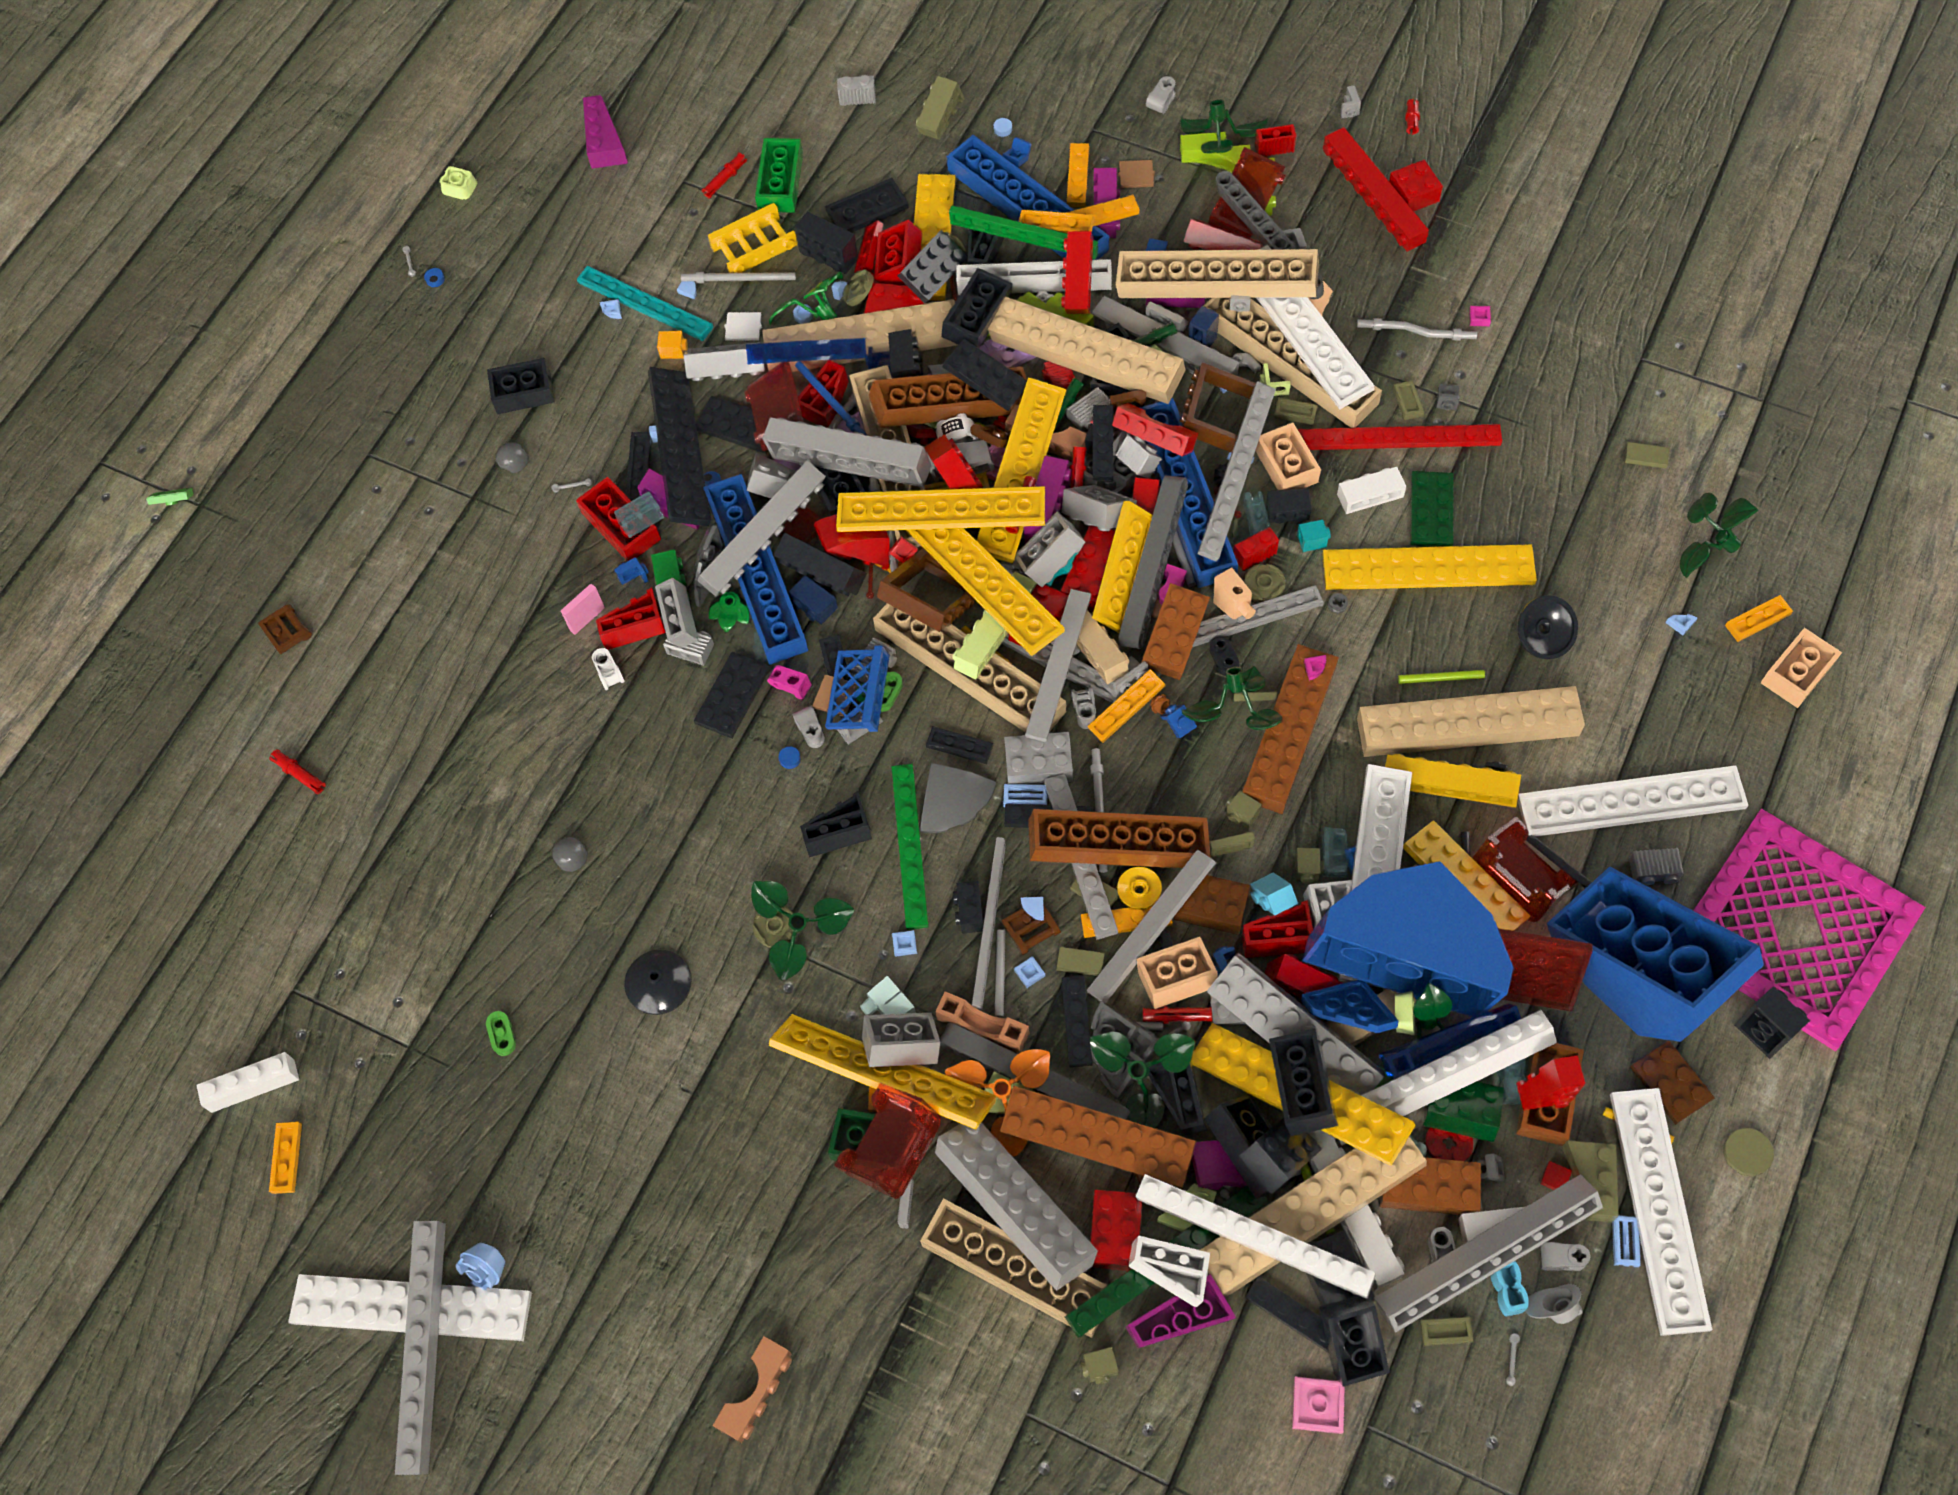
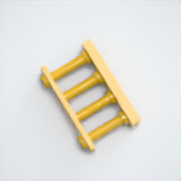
M775 203L708 234L712 250L716 252L721 249L729 260L726 263L729 273H743L797 246V240L794 231L786 234L778 223L780 217ZM769 225L773 227L779 238L769 242L761 230ZM752 233H755L763 245L754 250L744 238ZM736 241L739 242L746 253L738 258L734 256L728 245Z

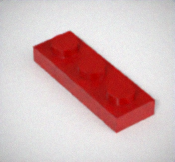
M878 220L865 229L854 273L860 270L870 272L874 267L873 262L877 253L878 232L882 231L884 225Z

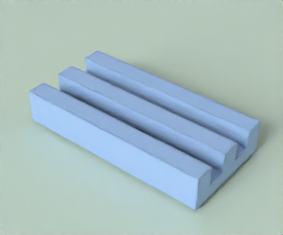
M1004 784V807L1005 804L1047 805L1045 785ZM1009 791L1043 792V794L1009 793ZM1015 799H1040V800H1015Z
M1618 1216L1612 1222L1614 1265L1639 1267L1641 1263L1637 1218ZM1619 1221H1622L1623 1259H1621ZM1628 1222H1632L1633 1260L1629 1258Z

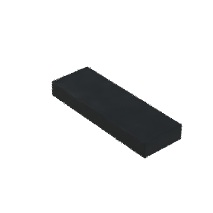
M932 726L926 742V748L987 764L993 749V743Z

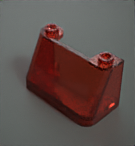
M1244 147L1232 174L1265 211L1277 185H1282L1286 174L1283 173L1286 167ZM1220 196L1219 201H1217L1210 214L1208 223L1251 238L1254 234Z
M789 361L780 363L747 386L748 390L744 391L746 401L751 403L757 432H753L756 444L760 443L762 451L768 450L763 441V436L770 418H784L791 422H804Z
M1514 817L1487 837L1472 859L1530 915L1528 921L1538 922L1579 883L1562 869L1556 872L1524 843L1529 836V831L1523 822Z
M879 1083L872 1095V1106L877 1111L874 1119L856 1151L851 1149L842 1151L834 1166L839 1171L875 1190L898 1199L905 1192L936 1135L941 1119L939 1114L922 1098Z

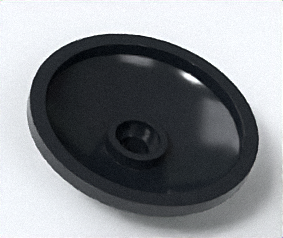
M1551 595L1537 597L1527 603L1520 613L1517 624L1518 636L1525 650L1534 657L1540 659L1559 658L1572 648L1577 639V616L1573 608L1562 598ZM1540 625L1543 626L1542 631L1539 630Z
M667 950L649 951L639 956L630 965L624 982L626 996L631 1004L643 1013L650 1015L669 1013L678 1008L687 998L692 983L691 972L686 962L676 953ZM653 975H659L656 980L651 979Z

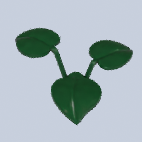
M1214 100L1209 103V119L1188 120L1181 118V129L1186 134L1203 133L1206 129L1212 127V120L1216 123L1217 141H1209L1201 146V151L1207 154L1215 152L1225 153L1233 148L1231 140H1221L1220 123L1225 120V117H1227L1234 133H1240L1241 137L1255 136L1256 129L1266 128L1268 124V119L1235 127L1228 109H1225L1224 100Z
M1705 493L1700 499L1696 500L1690 507L1687 518L1691 523L1695 524L1702 521L1705 517L1719 531L1715 537L1717 544L1704 541L1702 544L1694 542L1688 546L1680 559V569L1683 576L1688 578L1694 570L1707 560L1710 555L1709 546L1715 547L1718 550L1723 548L1728 553L1737 551L1741 546V540L1731 529L1758 512V508L1745 498L1733 501L1724 511L1720 528L1708 515L1716 509L1718 504L1717 497L1712 493Z
M1255 666L1244 673L1240 667H1231L1225 671L1227 682L1223 683V692L1219 704L1206 700L1193 704L1187 709H1181L1182 714L1190 720L1197 722L1212 721L1221 716L1220 709L1224 705L1227 689H1230L1232 693L1243 692L1252 715L1246 719V725L1249 728L1264 730L1283 722L1282 716L1274 710L1262 709L1258 712L1254 711L1247 692L1257 691L1266 684L1264 677Z
M754 881L752 884L751 899L756 912L764 918L771 919L779 911L789 918L788 926L793 931L790 943L785 940L778 941L771 947L769 952L770 964L780 980H786L796 975L806 962L807 952L805 947L800 944H794L797 932L804 930L807 922L818 921L820 931L828 935L840 933L846 927L854 913V908L848 903L835 898H825L815 904V918H805L801 913L791 915L782 909L788 902V892L782 884L774 881Z
M1428 982L1424 991L1413 1005V1013L1418 1019L1416 1023L1417 1048L1414 1049L1411 1045L1399 1047L1389 1056L1383 1068L1406 1075L1422 1067L1424 1059L1419 1054L1421 1052L1422 1028L1431 1030L1438 1026L1448 1039L1453 1042L1448 1049L1450 1053L1486 1035L1478 1028L1468 1027L1459 1031L1456 1038L1453 1037L1438 1019L1450 1013L1452 1001L1441 988Z
M1108 1032L1092 1036L1090 1044L1097 1062L1108 1071H1119L1123 1067L1124 1062H1126L1128 1074L1131 1078L1138 1080V1084H1140L1144 1095L1134 1094L1127 1101L1126 1108L1131 1112L1128 1119L1138 1124L1156 1128L1164 1116V1101L1158 1094L1148 1095L1143 1079L1149 1075V1067L1162 1062L1164 1069L1169 1072L1178 1073L1185 1070L1191 1063L1195 1040L1183 1034L1165 1035L1154 1045V1052L1159 1058L1146 1063L1144 1061L1131 1062L1126 1058L1131 1052V1044L1125 1035L1119 1032Z

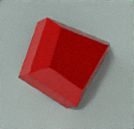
M906 425L908 434L915 438H920V444H928V438H936V433L930 426Z

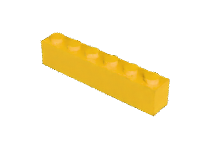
M1387 754L1385 767L1412 772L1410 791L1515 808L1517 806L1521 775L1513 771L1500 772L1488 767L1474 768L1468 764L1454 765L1442 760L1434 762L1422 757L1408 758L1401 754Z

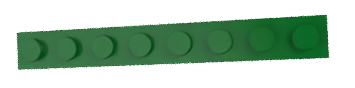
M951 206L949 210L950 224L1067 253V250H1064V238H1067L1066 233L967 210L962 207ZM1093 240L1092 259L1096 260L1098 255V241Z
M913 764L892 766L906 929L929 928Z

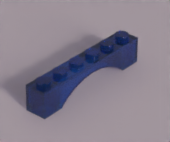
M865 337L746 344L747 365L867 358Z
M1507 1003L1380 1053L1379 1056L1387 1076L1397 1079L1522 1018L1518 1007Z

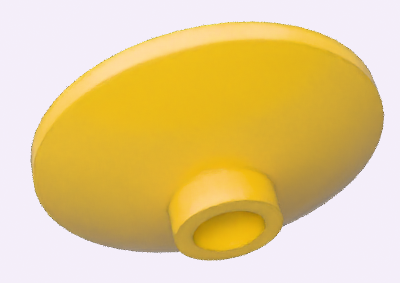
M1134 867L1121 875L1118 880L1117 891L1120 899L1127 906L1135 909H1145L1154 905L1160 898L1162 884L1158 875L1152 870L1145 867ZM1141 888L1143 893H1136L1135 890Z

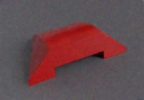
M837 514L820 519L814 523L816 532L827 554L851 560L853 557L863 560V563L866 565L875 563L882 565L881 569H889L890 538L886 530L837 532Z

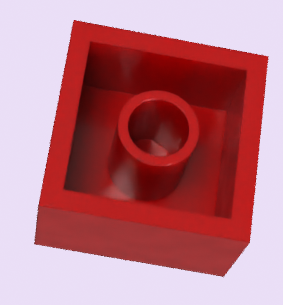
M1425 159L1390 173L1389 182L1413 211L1440 202L1443 186Z

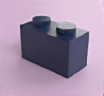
M1201 306L1190 321L1189 338L1197 340L1210 348L1217 339L1219 314L1212 309Z
M804 576L789 591L792 606L797 610L801 609L811 621L814 622L816 620L821 625L838 608L836 598L807 576Z

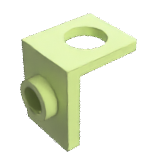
M1263 363L1260 382L1273 388L1285 387L1281 391H1275L1274 396L1289 395L1290 381L1270 382L1268 363Z

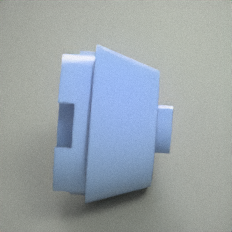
M477 1243L460 1255L456 1269L460 1275L465 1272L472 1279L470 1284L486 1291V1288L490 1287L491 1289L493 1285L499 1283L505 1266V1260L496 1248L485 1243Z

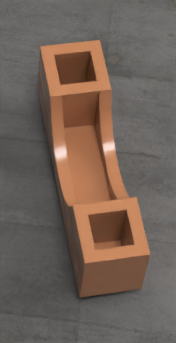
M1015 404L1005 422V431L1011 433L1019 408L1017 404ZM1069 427L1062 432L1053 433L1047 452L1072 461L1073 447H1085L1087 433L1073 427Z
M944 992L935 1011L937 1020L946 1024L948 1022L954 1023L1018 1054L1022 1052L1029 1036L1028 1025L1008 1017L998 1018L988 1015L970 1005L965 999L948 992Z
M763 1336L751 1358L759 1374L758 1385L754 1393L743 1402L735 1404L725 1403L713 1426L740 1443L744 1439L748 1440L754 1430L753 1422L757 1416L761 1417L766 1409V1399L769 1394L773 1395L778 1388L780 1374L782 1371L786 1372L792 1362L790 1358L791 1352Z

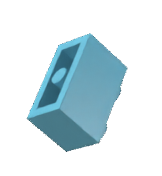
M1271 873L1250 884L1253 891L1251 892V897L1254 903L1261 905L1265 911L1268 910L1273 915H1277L1298 904L1291 884L1275 873Z

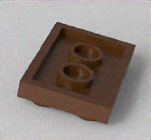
M1670 1041L1650 1052L1630 1067L1647 1089L1659 1088L1664 1111L1675 1125L1715 1099Z

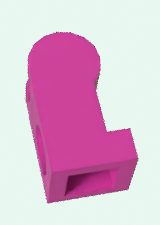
M1167 564L1164 571V579L1167 581L1160 588L1158 596L1161 605L1170 583L1183 587L1187 570Z
M779 665L775 666L767 680L771 686L794 694L796 698L801 700L804 699L812 685L807 674Z

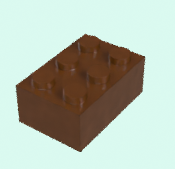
M1206 875L1175 914L1173 920L1239 935L1250 885Z

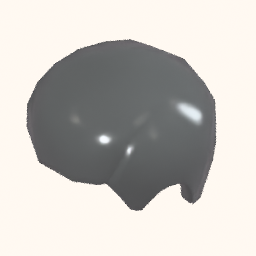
M515 442L503 444L498 449L495 457L498 465L503 470L507 469L511 473L522 470L527 465L529 459L525 449Z
M573 837L559 840L552 850L554 861L563 871L573 872L580 869L586 863L588 856L583 843Z

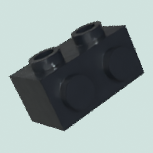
M979 881L956 883L957 891H953L954 904L959 906V912H955L956 925L961 926L962 934L983 932Z

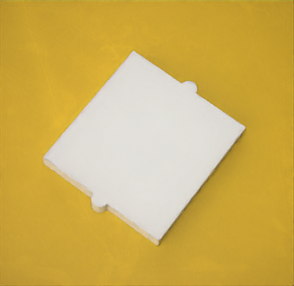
M761 312L727 313V323L724 325L726 329L725 341H759L760 329H762L760 324Z

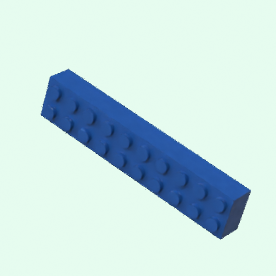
M974 135L947 156L948 172L955 175L957 179L1013 221H1019L1021 210L1060 213L1074 211L1073 208ZM1093 226V240L1098 241L1096 260H1099L1109 251V235L1097 226ZM1051 249L1062 258L1067 257L1066 252Z
M1173 398L1169 404L1158 402L1140 407L1146 410L1145 413L1150 418L1158 422L1182 426V423L1179 421L1181 417ZM1146 441V445L1149 444L1158 450L1156 454L1162 459L1154 471L1156 479L1160 480V486L1165 475L1187 478V492L1176 530L1197 588L1214 584L1215 577L1230 568H1233L1238 574V563L1227 536L1217 562L1197 554L1214 506V501L1194 450L1185 456H1180Z
M742 474L703 487L725 548L757 514ZM768 546L764 551L760 549L756 553L758 558L751 565L747 563L744 566L745 572L738 579V583L768 663L771 665L808 651V647L770 546Z

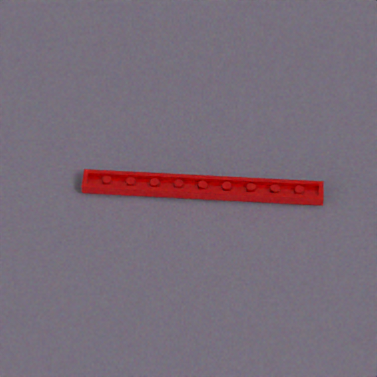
M1500 424L1297 429L1309 450L1501 446L1502 444Z

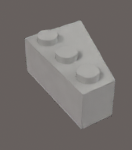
M755 453L748 475L747 491L772 498L797 471Z

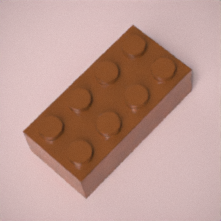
M1170 583L1142 662L1148 663L1149 670L1151 669L1177 680L1181 679L1210 597Z
M1555 1043L1530 1055L1525 1081L1528 1080L1527 1076L1534 1073L1535 1076L1540 1074L1539 1068L1553 1059L1578 1055L1580 1065H1582L1584 1049ZM1576 1096L1569 1103V1106L1558 1109L1555 1106L1523 1110L1521 1103L1516 1134L1563 1146L1570 1138Z
M1425 1158L1427 1166L1379 1197L1380 1208L1451 1215L1480 1212L1481 1163Z

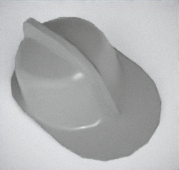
M1566 1284L1537 1291L1528 1297L1529 1304L1525 1312L1533 1318L1549 1317L1556 1323H1568L1582 1314V1308L1579 1304L1581 1299L1580 1288L1573 1284Z

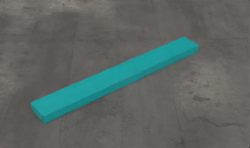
M589 266L577 278L579 284L613 300L619 299L620 303L701 341H704L714 328L712 323Z

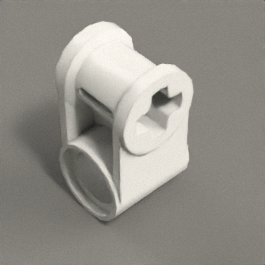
M605 648L594 651L592 660L605 690L619 682L624 683L621 672L610 652ZM607 659L606 662L599 663L601 660Z

